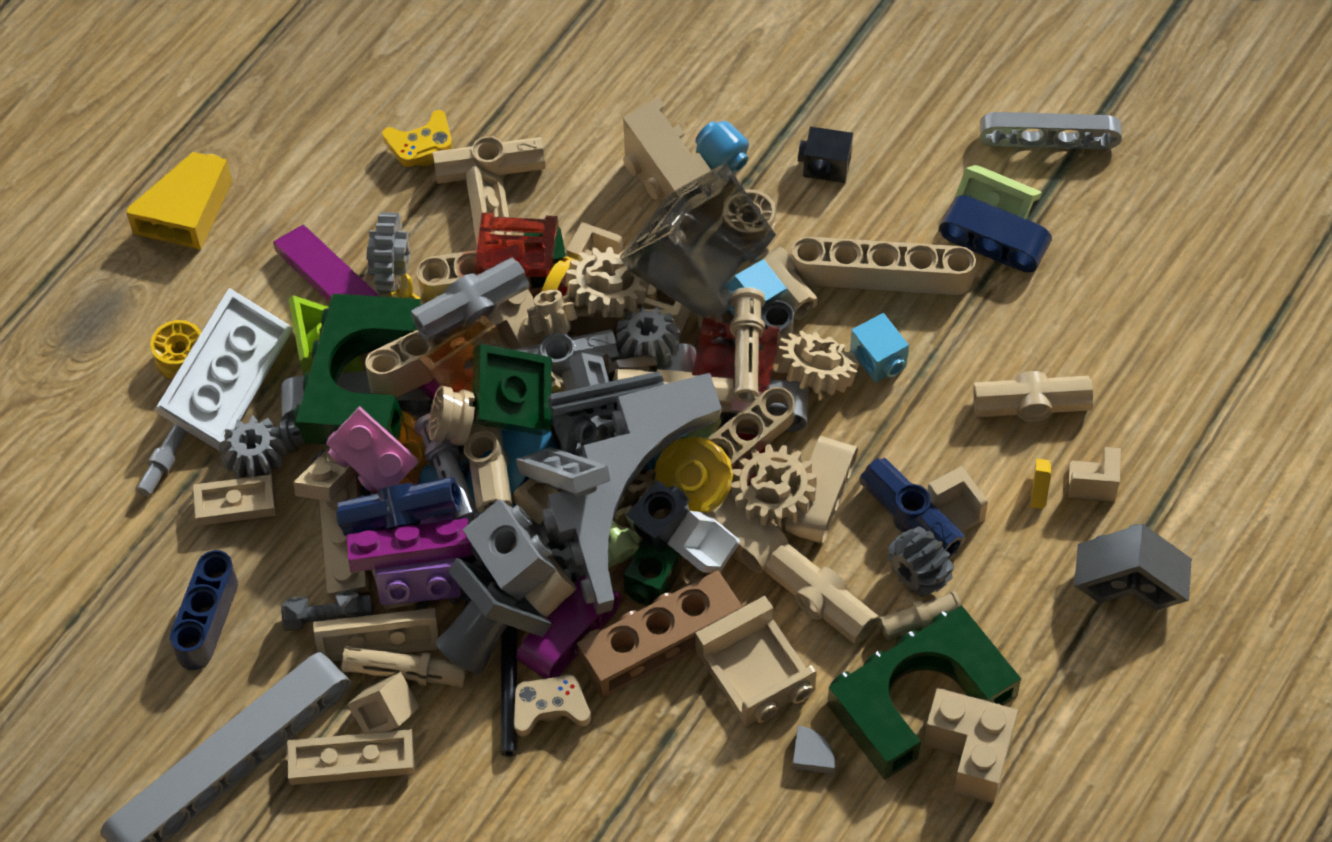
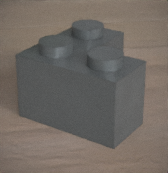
M1135 524L1126 529L1108 535H1100L1095 539L1078 544L1074 586L1098 603L1132 593L1153 609L1160 610L1189 601L1192 559L1144 524Z

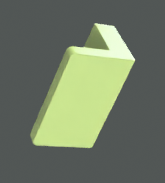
M974 165L965 169L955 197L959 195L969 196L1027 219L1033 202L1040 199L1042 192L981 166Z

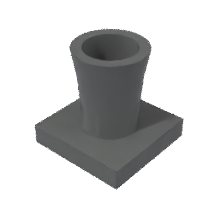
M456 558L448 572L471 601L456 620L436 639V645L447 658L458 666L470 672L480 674L483 673L493 649L508 625L543 637L552 624L532 606L525 596L518 601L503 591L488 569Z

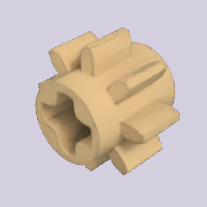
M547 290L539 293L533 299L535 307L527 308V313L535 333L542 331L545 337L553 333H568L571 329L570 321L578 318L570 295L562 297L561 292L558 290Z

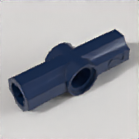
M885 457L882 459L877 458L871 462L860 475L859 483L893 515L894 524L900 531L907 532L918 526L925 529L926 532L931 531L938 542L942 541L944 550L949 552L950 556L948 559L964 543L965 535L931 503L930 494L927 489L921 485L912 484ZM906 507H915V508H917V509H919V510H918V511H909V510H907V509H905V508H906Z
M453 477L417 485L407 483L379 489L377 494L338 502V509L336 511L338 526L341 528L343 535L347 536L348 534L368 530L375 531L384 528L386 530L405 525L421 524L420 520L461 512L462 496L460 488Z

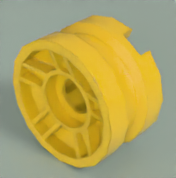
M186 320L166 322L157 328L152 335L150 347L156 367L164 377L173 380L200 336L201 330L195 324Z

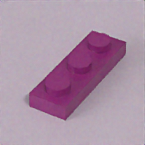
M448 519L435 523L405 525L399 528L377 531L368 530L348 534L347 547L350 572L472 556L471 542L462 530L468 525V519Z

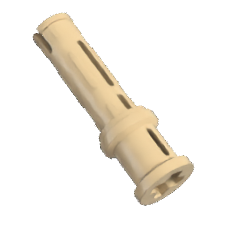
M746 287L735 290L731 294L730 300L734 307V319L730 323V331L736 338L735 389L733 396L740 402H753L759 397V338L765 330V323L761 319V307L765 304V295L758 289Z

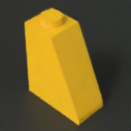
M196 152L188 155L128 207L126 214L132 233L201 250L232 184L227 159L214 154L205 155Z

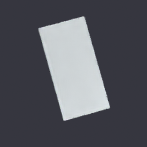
M229 288L154 412L220 451V442L225 440V429H235L236 420L240 421L294 328Z

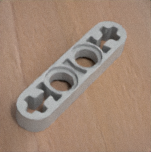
M992 112L984 115L980 120V138L983 143L997 147L1104 150L1112 149L1121 143L1122 128L1121 121L1110 115ZM1027 129H1040L1037 132L1025 131ZM1076 130V132L1073 133H1063L1061 131Z

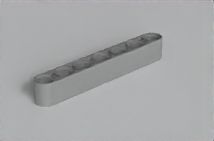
M323 652L313 654L115 812L102 826L101 836L106 842H166L283 747L287 740L294 738L337 703L349 690L351 685L350 679Z

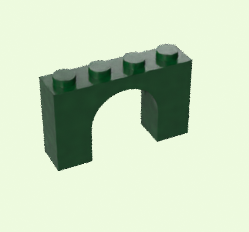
M332 293L329 307L325 308L322 313L320 339L315 340L313 344L311 370L306 372L304 376L303 398L301 404H297L294 410V425L299 428L305 443L327 445L328 437L333 431L336 432L359 406L398 440L404 416L395 395L350 392L339 387L337 383L342 370L354 358L374 351L416 331L411 311L423 305L421 299Z
M963 606L958 607L952 612L943 611L939 613L926 628L919 632H908L897 642L895 647L885 653L883 651L874 653L864 662L862 667L852 673L849 671L841 673L829 686L828 707L884 780L916 761L920 751L921 741L895 709L889 696L890 689L901 677L915 671H936L952 678L967 696L1005 705L1018 697L1021 677Z

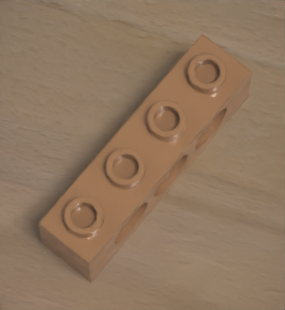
M719 570L709 575H699L692 579L686 587L674 593L668 592L660 595L651 605L642 610L627 612L613 625L603 630L595 629L587 633L577 643L578 659L601 698L604 699L695 651L696 632L743 608V606ZM689 610H698L702 612L700 615L690 616L686 614V612ZM654 628H664L667 630L663 634H653L650 631ZM620 646L632 648V650L626 653L615 651Z

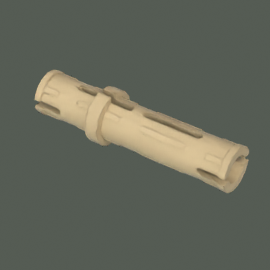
M345 646L343 652L342 672L363 673L382 677H390L401 672L405 679L418 681V685L427 686V683L458 686L460 688L464 687L466 669L450 660L431 658V654L422 653V656L350 646Z

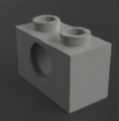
M499 499L462 530L499 587L520 601L554 573L556 568L548 558L552 554L549 546L539 535L536 534L534 536L528 527L533 524L529 516L518 505L512 508ZM516 542L514 549L509 552L511 546Z

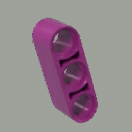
M583 575L574 584L576 590L546 617L552 625L545 635L541 637L529 633L523 640L516 654L517 660L544 679L559 677L578 656L577 643L590 631L602 629L616 613L622 600V596L612 589L614 596L612 611L596 615L593 603L586 604L580 584V581L585 580Z

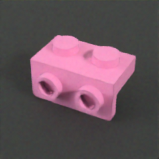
M360 406L336 432L333 431L326 442L330 447L328 450L330 456L341 466L346 467L349 464L360 474L358 476L360 483L374 494L381 488L397 485L419 461L418 458Z

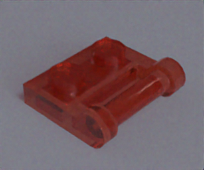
M482 212L475 259L476 274H481L513 257L515 261L520 263L526 276L547 277L553 268L555 244L558 235V216L546 215L545 219L495 217L494 213ZM494 231L543 234V237L494 234Z
M704 316L692 375L699 376L710 373L711 377L733 379V386L735 388V347L712 343L713 337L736 339L730 331V324L716 322V318ZM768 326V329H765L759 338V344H765L764 351L759 350V392L764 393L770 389L780 327Z

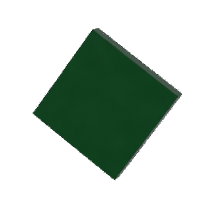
M485 344L476 346L473 349V393L475 399L472 407H475L472 424L542 436L551 432V411L549 409L548 397L551 395L552 357Z

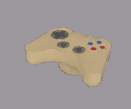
M572 675L524 681L516 688L514 727L515 732L519 736H527L539 720L552 722L565 716L579 726H586L591 721L590 710L578 680Z

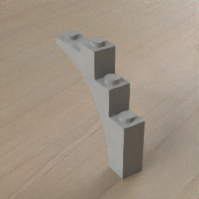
M710 373L619 396L616 411L612 412V419L617 435L621 436L584 445L582 453L583 458L607 465L611 481L598 485L597 490L588 495L575 496L572 492L566 490L548 495L547 509L542 510L546 530L548 533H555L558 544L574 540V542L569 543L572 561L575 567L582 566L585 580L580 581L583 597L586 604L593 603L596 615L612 611L614 596L608 571V539L612 520L624 493L641 469L664 448L690 432L719 421L722 408Z

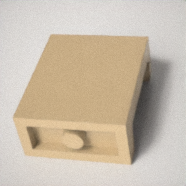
M766 596L695 633L696 653L746 727L756 721L759 723L768 721L776 715L780 708L791 702L797 704L806 700L816 689L817 672L812 665L806 668L773 620V607Z

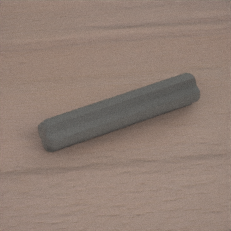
M653 372L554 393L548 397L549 409L552 415L557 416L617 403L619 396L664 385V380L660 372Z

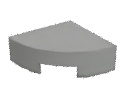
M798 725L793 769L834 774V755L827 741L814 730Z

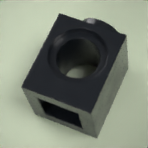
M810 126L807 141H800L798 162H804L803 177L846 183L852 157L853 133Z
M657 480L629 510L626 518L631 530L635 531L638 536L661 553L668 546L667 543L688 511H690L688 506L690 501L676 486L672 485L670 488H667ZM660 509L671 510L670 514L663 519L653 518L655 512Z

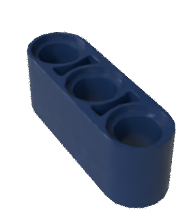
M965 195L955 197L939 225V232L949 242L1023 272L1036 271L1052 242V236L1045 227Z
M221 550L208 551L199 558L170 633L171 644L177 660L182 667L188 670L203 668L210 662L238 588V579L231 557ZM219 572L224 573V574H223L222 576H220V577L210 578L211 576H213V575L216 574V573H219ZM212 607L207 612L198 613L201 608ZM190 642H199L194 647L184 648Z

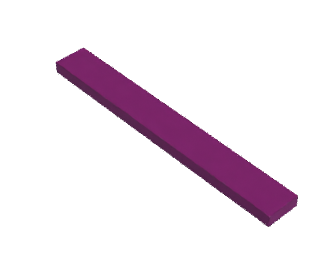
M304 224L273 241L275 251L329 303L332 293L380 296ZM458 368L418 387L432 401L440 386L451 387L453 392L459 393L461 390L473 392V382Z

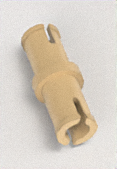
M955 591L925 603L918 600L912 602V607L879 617L880 627L888 642L908 632L921 631L929 626L932 619L943 611L952 612L962 606Z

